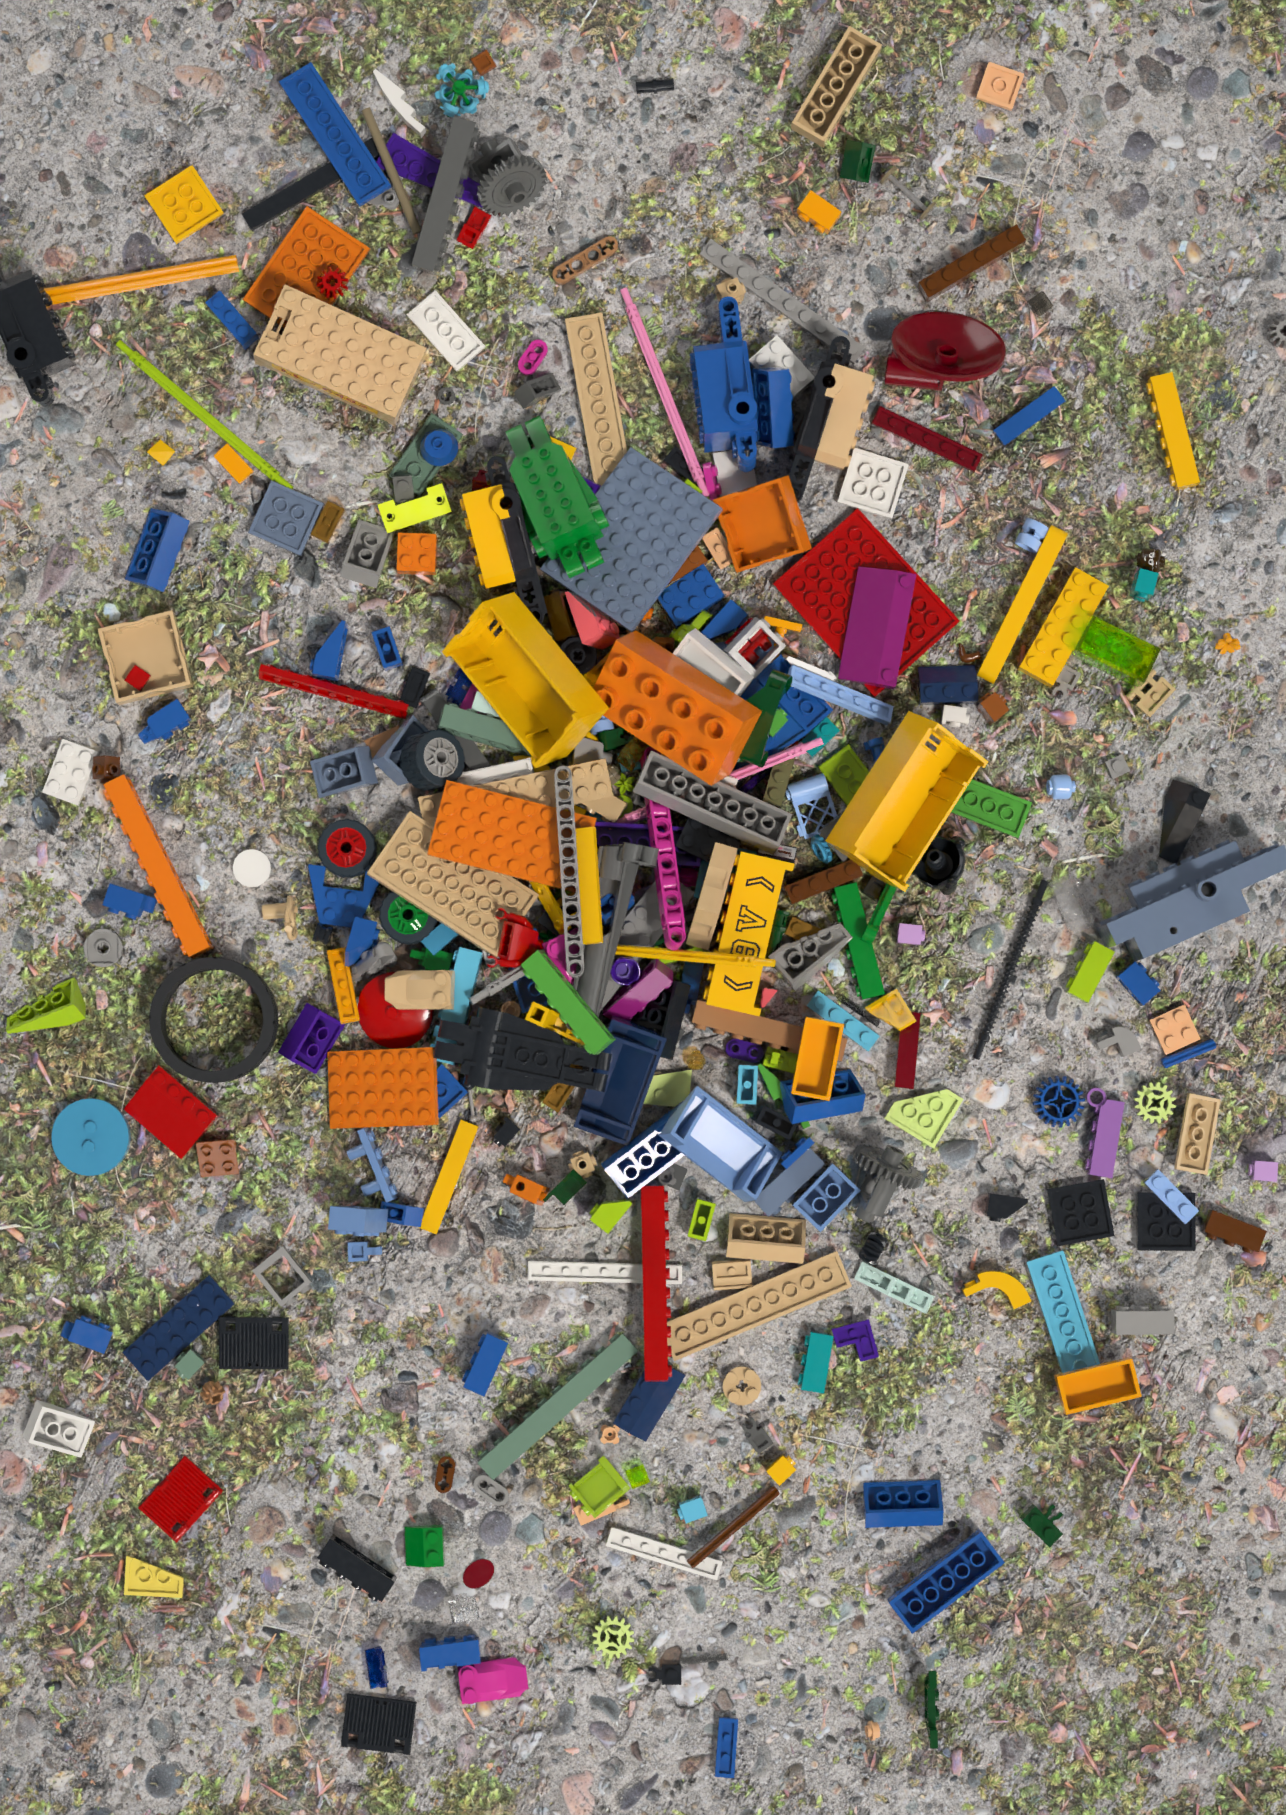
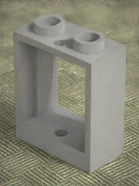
M756 617L723 650L754 677L753 679L786 646L782 642L784 638L776 631L773 633L769 629L771 625L764 618L760 620ZM760 627L776 645L753 668L737 650Z
M285 1246L279 1248L252 1270L281 1307L285 1304L287 1307L297 1300L294 1296L299 1292L303 1295L311 1288L309 1284L313 1282ZM283 1256L304 1280L300 1286L284 1299H282L262 1274Z

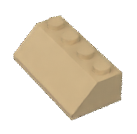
M729 1213L726 1257L803 1264L806 1220Z

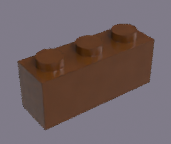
M1209 1209L1202 1231L1206 1232V1237L1213 1240L1219 1237L1224 1239V1244L1231 1247L1237 1244L1242 1246V1251L1250 1254L1253 1251H1260L1267 1232Z

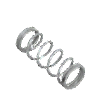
M319 988L316 996V1002L320 1003L323 1000L326 993V1004L329 1005L335 993H333L330 1002L327 1003V989L325 990L323 997L320 1000L322 988ZM359 996L356 997L357 1006L359 1002Z

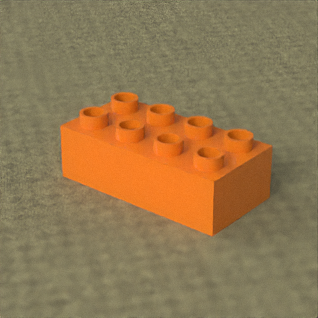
M637 630L615 641L593 687L609 707L603 716L711 786L731 774L762 713L754 705Z

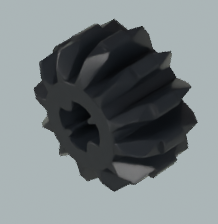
M871 1232L859 1252V1258L867 1264H876L887 1244V1238L880 1233Z

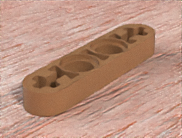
M612 236L605 237L560 264L553 270V280L559 285L566 284L617 252V240ZM606 242L614 243L613 249H605V255H602L598 247L601 246V249L606 247ZM590 251H596L599 254L597 260H590L588 258ZM574 261H580L583 264L580 270L572 268ZM566 266H569V270L571 271L572 275H570L569 272H567L564 275V279H561L560 277L556 278L558 276V271L564 273L565 271H567Z

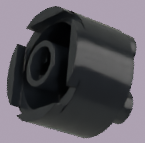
M580 637L569 638L560 647L583 676L597 664L596 648L582 644ZM574 654H582V660L575 661Z

